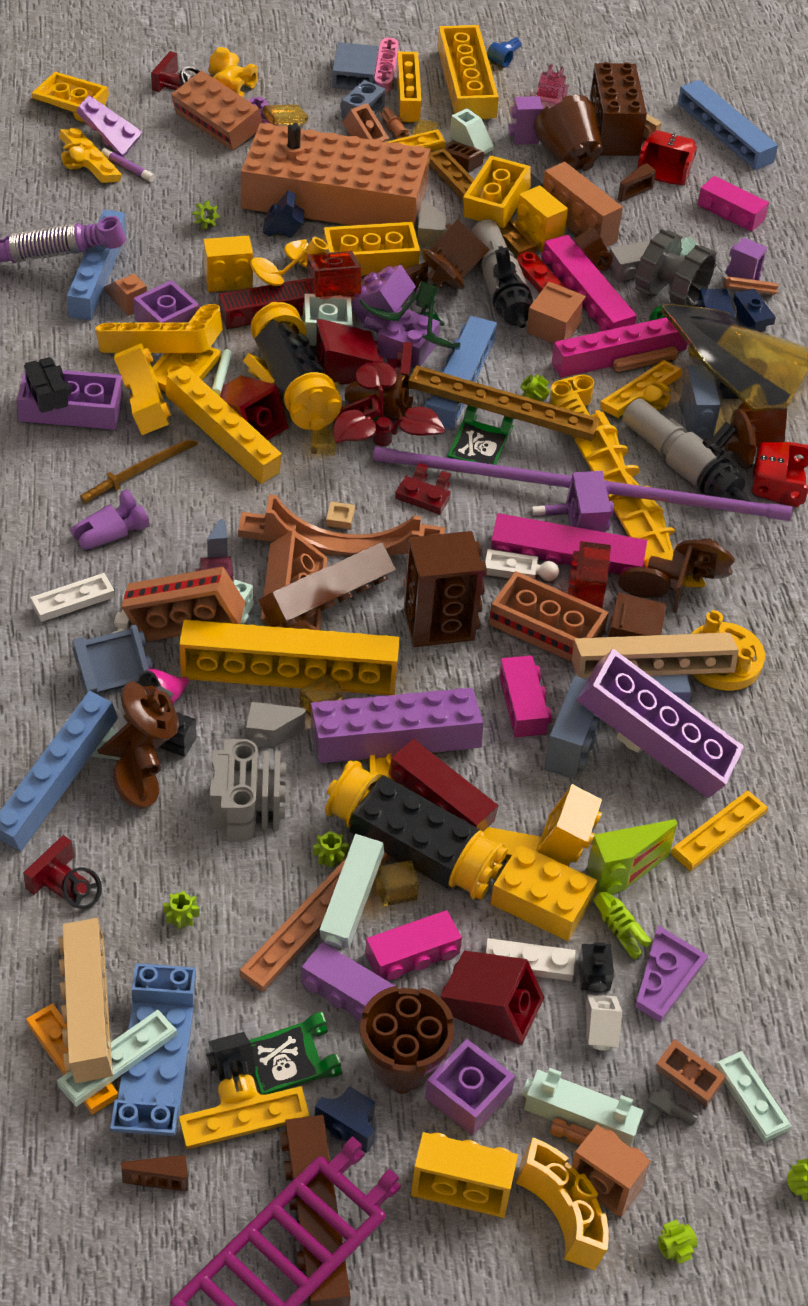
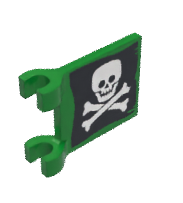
M468 405L463 422L447 458L497 465L505 443L513 431L514 425L512 423L514 418L504 416L501 428L477 422L476 412L478 408Z
M323 1012L311 1015L302 1023L249 1040L256 1068L254 1073L262 1095L279 1092L317 1078H333L343 1074L338 1054H331L320 1061L312 1036H320L328 1032Z

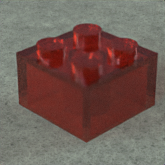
M353 251L307 254L308 282L315 297L330 299L332 296L353 297L355 294H361V266Z
M580 541L579 551H573L571 566H576V568H570L568 583L573 585V587H568L567 594L602 609L608 579L611 545Z

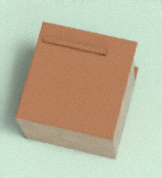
M548 282L529 307L527 333L553 344L556 341L570 339L583 321L581 319L582 303L586 296Z

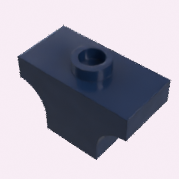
M288 190L277 204L274 203L270 207L268 215L264 219V234L271 237L274 234L280 233L292 238L303 225L304 210L295 204L296 194Z
M755 289L734 293L733 301L736 306L737 321L758 333L766 331L767 326L774 325L775 315ZM739 327L745 336L755 334V332Z
M350 1086L338 1098H320L315 1105L314 1116L323 1115L325 1128L336 1139L348 1141L353 1136L362 1144L361 1150L365 1153L373 1145L375 1129L370 1125V1122L374 1118L375 1101Z

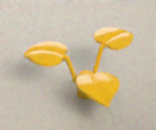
M313 237L309 244L307 239L287 244L284 247V252L292 262L283 270L278 271L273 263L260 257L253 258L249 262L254 273L262 281L273 286L283 285L284 279L281 276L296 263L307 269H316L314 275L315 282L311 285L313 292L320 295L341 296L331 283L324 279H319L321 265L324 262L322 257L327 251L328 245L318 237Z

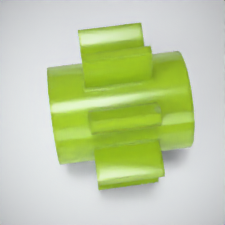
M204 201L203 206L201 203H196V211L191 212L195 217L193 223H200L202 229H207L208 224L211 227L216 226L214 220L220 217L216 212L218 206H210L209 201ZM204 211L208 212V214L206 215L207 219H204L203 217L205 215Z
M538 374L535 377L533 375L527 376L520 386L521 390L524 391L521 396L543 402L550 392L546 387L549 381Z
M328 831L323 836L318 835L317 843L313 845V855L318 856V864L330 866V868H333L339 862L342 863L345 859V854H348L349 844L343 843V835H338L331 831Z
M185 891L174 895L169 894L170 903H163L166 923H172L177 926V929L188 925L193 926V917L200 916V908L196 906V896L190 897Z
M808 1159L797 1160L796 1165L791 1166L792 1169L788 1172L787 1181L793 1193L802 1195L803 1200H808Z
M677 1219L664 1224V1230H661V1235L657 1237V1243L664 1258L667 1260L670 1258L672 1260L676 1259L678 1264L692 1259L691 1254L694 1253L693 1249L697 1248L698 1242L691 1226L688 1224L684 1225L683 1223L679 1225Z

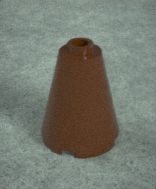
M397 374V381L393 387H383L384 417L398 420L399 417H405L406 411L412 408L413 397L409 396V389L412 388H408V381L411 377L409 374ZM354 381L346 387L345 399L351 404L375 393L378 396V388L366 389L360 386L357 381Z

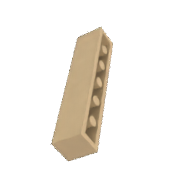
M730 633L576 638L573 645L572 663L577 676L588 679L596 664L614 649L649 676L732 673L736 670L739 650Z
M98 918L63 924V937H58L60 953L64 955V959L59 960L62 977H65V981L60 982L62 998L66 1000V1004L61 1005L64 1024L67 1023V1028L62 1029L64 1045L68 1047V1052L63 1054L66 1072L72 1071L76 1084L112 1077L113 1067L105 946Z

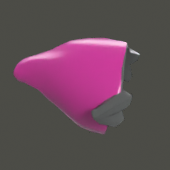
M150 668L140 673L137 683L142 686L153 685L160 691H164L169 696V699L172 700L173 705L189 684V679L187 677H176L158 669Z

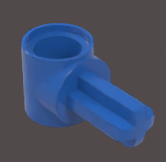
M518 37L508 42H501L500 44L493 42L488 48L487 57L489 60L507 67L513 59L514 51L520 48L522 43Z

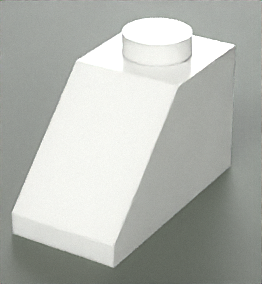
M587 994L586 1038L588 1045H593L594 1049L604 1051L611 1050V1047H619L622 1009L617 996Z

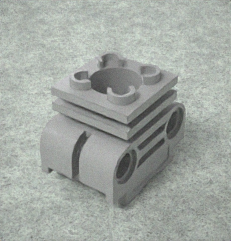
M224 739V750H212V766L215 773L210 784V805L213 808L210 823L211 829H222L221 841H247L251 839L256 832L257 811L262 812V830L268 829V812H273V830L279 831V819H285V806H280V802L285 803L286 780H280V776H286V763H280L281 751H275L274 770H269V751H264L263 769H258V749L256 744L250 740Z

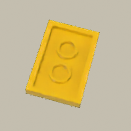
M210 347V349L202 353H164L152 367L160 390L166 392L167 375L185 365L203 380L221 359V350Z

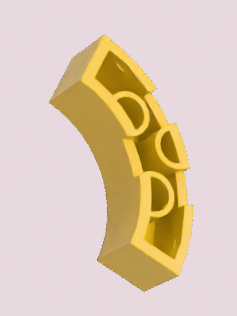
M142 343L116 353L114 360L122 375L124 385L127 390L130 388L132 390L130 394L131 399L129 400L132 415L141 435L169 425L168 417L172 416L168 404L164 403L162 393L150 362H153V358L149 349H144Z
M532 1138L521 1159L516 1184L537 1195L556 1216L564 1235V1260L595 1271L607 1252L609 1240L607 1217L605 1213L602 1214L596 1199L598 1193L584 1173L580 1175L567 1162L569 1158L547 1143Z

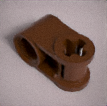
M593 226L574 239L577 246L598 270H606L611 266L613 261L612 255Z

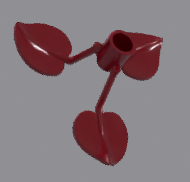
M379 361L368 362L362 365L356 372V381L360 386L366 389L378 388L380 415L377 421L374 423L370 416L365 417L359 410H349L341 413L334 424V441L336 444L345 441H362L373 436V442L376 445L388 446L392 442V436L397 434L399 426L403 432L417 436L439 435L445 432L438 415L427 407H412L408 409L405 417H399L394 427L389 418L383 417V387H393L397 381V374L393 367Z

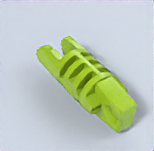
M599 892L593 901L600 910L602 919L613 934L617 936V939L631 958L638 959L642 952L633 938L644 947L652 943L651 939L619 898H614L610 892Z

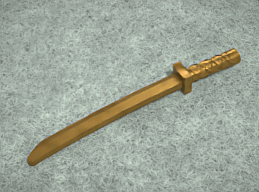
M195 440L182 441L116 475L109 472L106 474L107 480L81 494L80 499L86 504L108 491V489L114 488L117 491L120 489L119 484L163 460L196 446L198 442Z

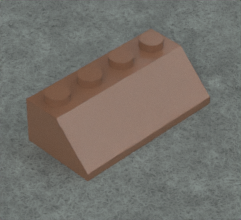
M293 530L270 543L264 596L326 568L327 557ZM317 607L315 608L317 613L302 620L301 616L296 617L298 622L287 628L320 630L322 611ZM262 610L261 621L265 625L270 627L269 622Z

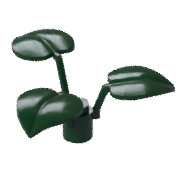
M421 281L417 293H412L409 301L398 313H390L383 309L368 306L360 298L361 305L371 314L393 321H399L413 301L416 300L415 305L421 307L422 310L415 313L428 317L427 335L423 334L422 337L437 346L460 350V342L452 344L445 339L437 337L432 332L433 319L440 321V326L445 325L438 317L436 311H433L434 299L438 290L437 286Z

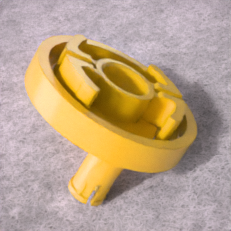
M712 610L711 614L710 612L706 614L705 625L698 627L691 634L730 633L739 650L736 670L732 673L692 675L704 685L718 690L733 691L746 688L753 684L762 672L765 661L763 645L752 632L737 624L722 622L723 615L718 611Z

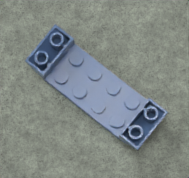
M135 963L131 989L132 1009L129 1029L156 1010H159L177 1030V1036L121 1075L118 1100L114 1101L111 1132L175 1136L181 1113L194 1013L196 967Z

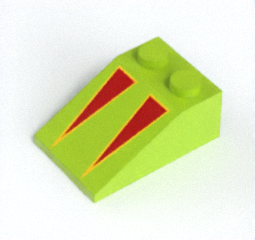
M676 819L594 834L587 869L590 877L597 880L595 888L597 895L599 892L616 894L627 889L669 857L677 827Z

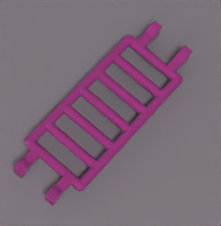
M352 1136L343 1146L341 1152L330 1163L322 1156L315 1158L171 1299L170 1306H188L186 1303L200 1289L217 1306H237L211 1280L225 1265L267 1306H300L385 1220L386 1214L379 1206L388 1197L393 1196L401 1189V1185L397 1182L399 1177L392 1170L388 1169L382 1175L378 1184L367 1195L359 1190L343 1175L351 1165L356 1164L365 1156L361 1150L362 1144ZM320 1172L369 1215L357 1230L353 1229L306 1186ZM296 1195L346 1239L333 1254L283 1209ZM273 1218L322 1263L309 1278L260 1233ZM249 1241L298 1287L285 1302L274 1294L235 1256Z

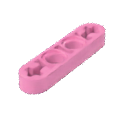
M384 38L381 40L374 76V84L385 88V92L390 91L393 86L399 45L398 41L394 38Z

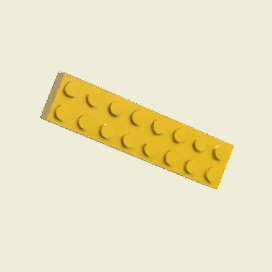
M183 620L180 638L181 677L199 681L395 695L399 637Z

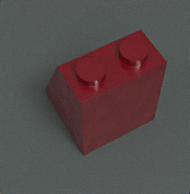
M324 319L316 320V359L324 369L322 371L323 374L329 376L335 385L350 384L356 381L357 370L368 362H384L383 357L379 356L378 341H374L371 331Z
M240 375L223 385L220 397L266 440L289 428L276 384Z
M465 950L459 961L455 964L453 973L447 985L443 987L440 996L449 1007L454 1018L520 1045L523 1044L545 998L527 959Z

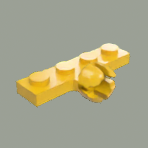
M60 129L59 138L66 144L63 146V149L69 150L61 154L62 164L67 169L72 170L86 167L101 183L120 182L122 174L80 129Z
M663 360L601 400L600 409L619 418L633 401L641 398L656 410L662 411L671 400L669 394L671 389L668 385L682 376V369Z
M248 1074L238 1075V1092H236L233 1077L232 1079H224L218 1086L220 1105L179 1116L186 1150L285 1126V1119L309 1117L302 1086L260 1095L257 1092L253 1077Z

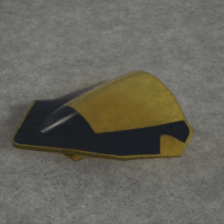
M664 304L661 311L689 345L687 350L689 356L701 361L708 371L725 384L754 412L781 410L788 407L808 373V347L750 329L725 311L674 304Z

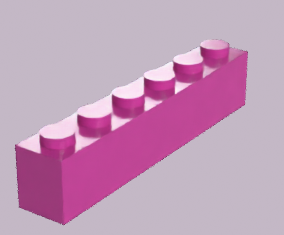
M569 235L545 241L542 252L544 263L551 268L556 277L569 290L586 296L582 307L586 310L589 317L596 322L601 331L634 325L636 323L637 315Z
M670 316L554 342L551 363L560 378L612 367L613 360L671 346H674L678 352L687 349L689 337L673 317Z
M497 513L491 550L537 556L538 560L552 561L556 565L566 564L571 565L575 569L588 568L602 574L615 573L621 575L627 569L643 567L648 540Z

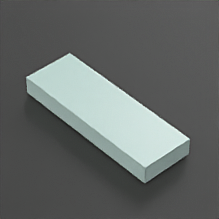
M742 1051L716 1062L714 1068L726 1076L725 1085L763 1143L790 1131L792 1125Z

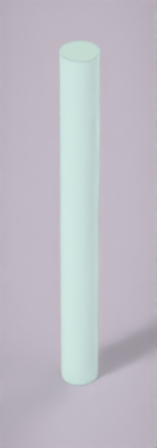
M225 349L222 352L212 390L219 396L222 392L232 355L229 349Z

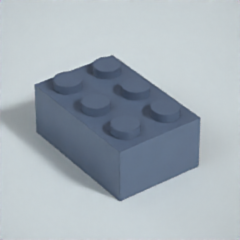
M577 676L573 678L550 734L544 770L572 779H576L579 769L585 770L589 758L588 751L593 749L597 737L593 733L600 730L603 723L602 719L576 701L587 682L586 679Z

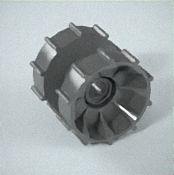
M661 228L660 232L650 240L643 256L640 257L641 260L637 273L634 276L636 278L635 289L649 296L651 294L657 296L658 292L664 286H667L668 283L672 285L669 291V305L695 307V299L699 298L700 289H707L711 283L714 269L717 266V252L704 246L695 245L688 255H685V258L680 256L683 250L681 248L682 236Z

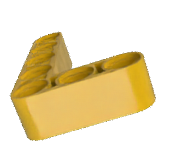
M216 304L201 306L189 322L103 323L95 327L98 348L102 353H119L142 343L144 349L148 348L150 353H202L210 349L223 329L220 306Z

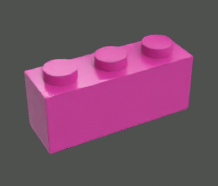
M713 176L700 188L697 205L752 232L765 220L769 202L721 178Z
M532 655L501 658L499 679L514 738L546 735L548 723L552 722V713L550 707L545 705L546 690L544 686H540L541 672L539 666H535Z
M445 910L366 938L365 955L376 975L385 980H395L404 973L413 970H423L432 963L453 959L456 955L460 954L462 937L449 912Z

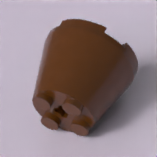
M569 95L562 97V102L551 108L545 107L534 122V130L538 140L560 163L565 161L575 170L591 169L594 166V161L603 152L595 108L586 96Z
M398 986L389 987L373 996L362 1012L360 1040L377 1078L385 1086L394 1089L399 1094H405L424 1085L451 1049L454 1037L452 1013L447 1004L428 989L421 988V990L411 988L398 989Z

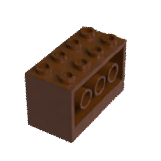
M628 62L594 63L589 101L593 104L596 112L603 152L600 156H639L647 112L636 64Z
M472 531L409 537L403 609L413 647L475 641L476 630L480 629L478 612H482L480 596L484 595L483 577L487 575L485 561L480 559V543L475 541Z

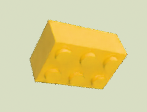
M490 155L463 196L464 217L476 221L494 220L498 223L499 227L505 228L518 207L519 194L528 191L531 187V167Z
M519 844L493 885L491 905L569 942L593 900L597 880Z
M423 1132L414 1166L411 1196L505 1218L518 1154L511 1153L509 1150L501 1147L493 1149L481 1146L471 1140L459 1141L451 1139L441 1133L429 1134Z

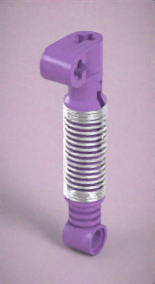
M116 216L105 217L98 224H88L87 226L73 223L65 226L62 225L61 227L12 233L7 235L6 238L0 239V262L22 263L29 260L44 259V257L51 258L52 256H63L64 254L70 255L71 253L85 252L87 248L105 245L109 249H115L122 246L127 239L120 220Z

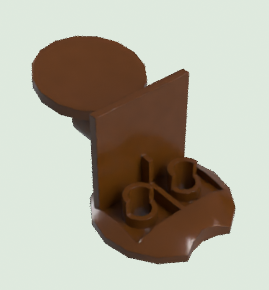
M457 219L452 225L448 223L445 226L448 230L430 249L424 248L422 250L424 260L431 269L425 275L439 289L443 286L442 283L445 282L455 289L463 290L465 285L462 279L490 250Z
M759 385L758 395L753 397V402L745 401L740 404L738 409L734 410L730 424L737 431L724 447L726 452H733L742 468H751L755 459L756 448H758L760 443L785 442L787 402L768 405L765 392Z
M711 538L685 540L676 545L672 561L651 555L647 567H635L623 571L618 579V584L623 591L642 598L660 597L666 594L669 589L675 592L673 612L677 613L688 575L700 582L701 577L709 579L726 578L733 573L731 565L734 563L735 558L729 551L722 548Z
M131 681L123 687L120 695L122 707L126 713L123 717L128 723L97 751L98 754L120 757L113 768V782L117 792L130 806L137 809H147L157 801L159 795V783L155 774L161 770V765L156 749L166 740L177 734L179 721L172 705V700L169 699V696L164 691H160L153 685L142 686Z

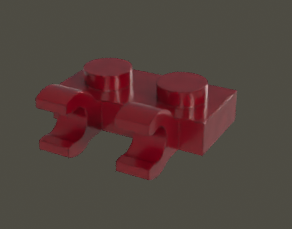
M419 463L413 478L404 477L395 492V499L441 515L451 496V491H448L450 486L448 480L451 474L441 471L435 486L425 483L428 474L425 473L429 466Z

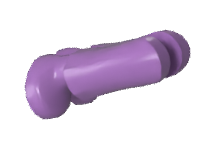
M126 489L119 495V507L117 509L108 504L74 525L70 529V533L76 540H79V545L84 550H89L126 537L131 530H143L150 526V522L144 508L141 505H136L133 495Z

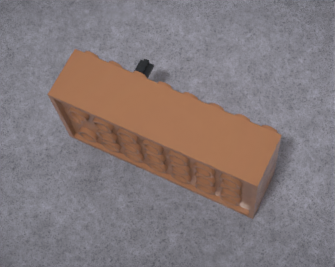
M260 123L241 170V208L269 212L270 207L274 203L277 204L289 190L296 194L295 204L304 210V218L353 226L413 222L415 230L421 209V201L424 199L428 184L430 149L422 146L403 145L398 142H383L378 139L369 140L357 136L349 137L336 133L303 130L301 126H298V123H293V125H288L287 127L276 126L271 123Z

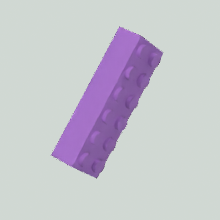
M614 649L596 664L576 700L707 798H710L727 784L744 748L743 745Z
M473 688L311 703V730L318 763L370 759V755H375V758L387 757V754L392 753L391 756H394L413 739L431 753L482 748L483 720Z

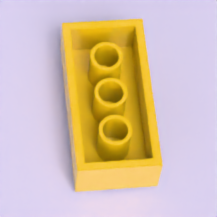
M413 222L324 227L323 241L328 245L325 259L329 277L364 276L372 272L377 274L387 266L395 267L401 264L405 269L419 264L420 249Z

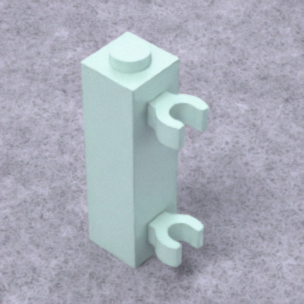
M355 834L320 927L321 940H324V943L330 947L339 949L343 946L350 948L384 855L383 842Z
M549 1068L548 1073L537 1069L534 1079H527L522 1092V1097L526 1098L525 1111L551 1121L555 1117H560L568 1120L567 1124L569 1125L573 1122L591 1130L598 1124L603 1129L613 1131L621 1141L630 1147L632 1146L643 1114L642 1109L632 1106L633 1099L621 1095L620 1099L616 1100L560 1078L562 1072Z

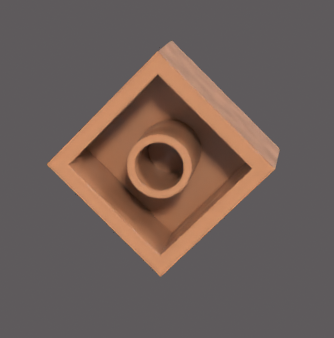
M596 1124L575 1151L572 1167L580 1175L584 1173L598 1193L597 1201L621 1218L641 1192L651 1160L646 1158L645 1154L638 1148L630 1147L621 1141L613 1131L603 1129Z

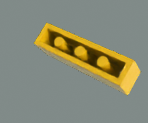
M398 51L396 75L399 117L402 119V122H420L421 87L418 52Z

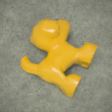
M218 47L209 58L208 72L214 76V79L244 98L245 93L240 91L242 85L252 89L255 88L258 82V66L250 63L244 68L239 67V57L235 53L229 52L227 48Z

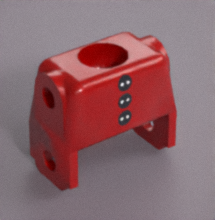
M656 130L644 142L637 168L647 163L656 170L654 180L675 185H685L697 152L695 141L691 138Z
M793 442L760 443L754 462L752 493L783 505L799 507L804 504L808 493L804 468L808 467V445ZM802 455L803 458L797 459L795 456Z

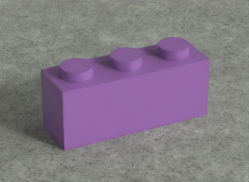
M324 942L318 946L301 968V983L307 990L327 998L334 1007L343 1008L353 1014L354 1018L359 1022L369 1000L380 991L395 986Z

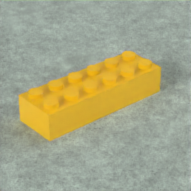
M479 25L439 26L437 48L454 114L468 108L481 119L497 118L499 96Z

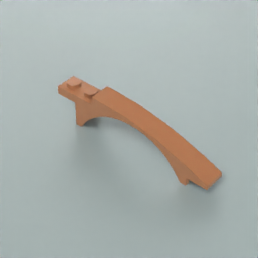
M269 494L266 515L248 512L241 513L238 537L273 542L293 530L324 555L352 556L383 542L388 555L408 554L409 537L445 534V527L420 524L421 517L413 516L397 527L378 533H337L321 529L293 514L280 501L277 495Z

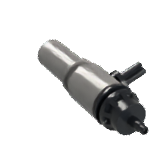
M490 219L480 221L474 226L472 233L490 249L481 258V267L492 303L498 315L504 318L506 323L525 328L528 321L529 307L533 303L531 291L517 259L514 258L513 253L506 246L498 223Z
M636 399L626 408L622 419L624 424L657 449L659 456L666 459L667 465L696 487L702 494L751 502L750 498L742 492L746 481L738 474L737 467L725 457L720 458L725 453L722 448L737 431L731 424L725 422L711 440L707 437L703 440L695 433L687 432L674 419L666 418L644 399Z

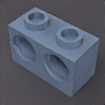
M366 80L361 82L341 100V118L345 119L351 109L365 103L369 104L374 114L379 112L385 106V88Z

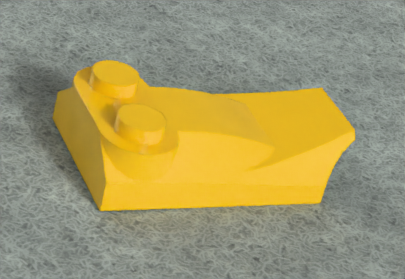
M54 72L32 92L30 99L72 111L76 120L85 122L77 113L79 105L90 95L105 106L109 90L108 87Z

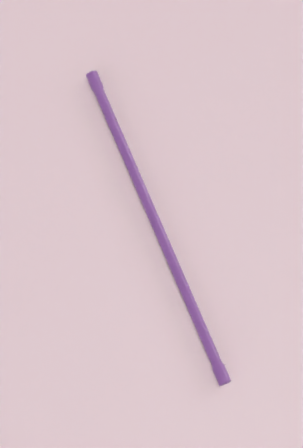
M375 446L373 461L414 466L422 463L429 466L428 468L565 488L570 487L572 478L569 475L403 452L397 449ZM608 481L609 494L765 516L770 519L790 521L792 506L772 503L763 504Z

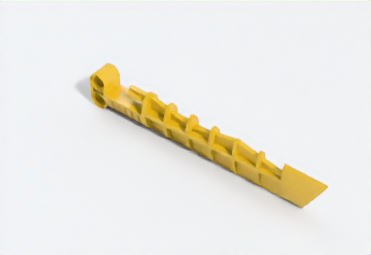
M577 375L554 382L551 386L549 404L590 416L585 406L592 402L594 380L588 375ZM596 410L595 414L591 416L599 418L600 421L593 440L589 441L572 436L591 471H603L605 481L640 486L632 478L640 472L639 467L636 465L625 466L623 457L629 452L627 446L619 445L616 427L610 425L604 412ZM609 494L608 499L613 502L614 512L628 537L648 540L644 558L645 567L648 566L651 555L672 561L674 550L672 549L669 536L675 533V529L673 527H666L662 507L654 500ZM688 575L685 587L706 586L702 577L700 582Z

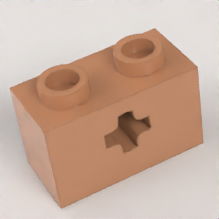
M675 1039L656 1063L657 1072L705 1107L709 1105L725 1082L726 1076Z

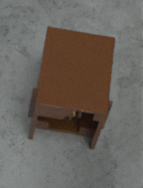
M618 593L614 615L610 617L607 637L661 635L666 604Z

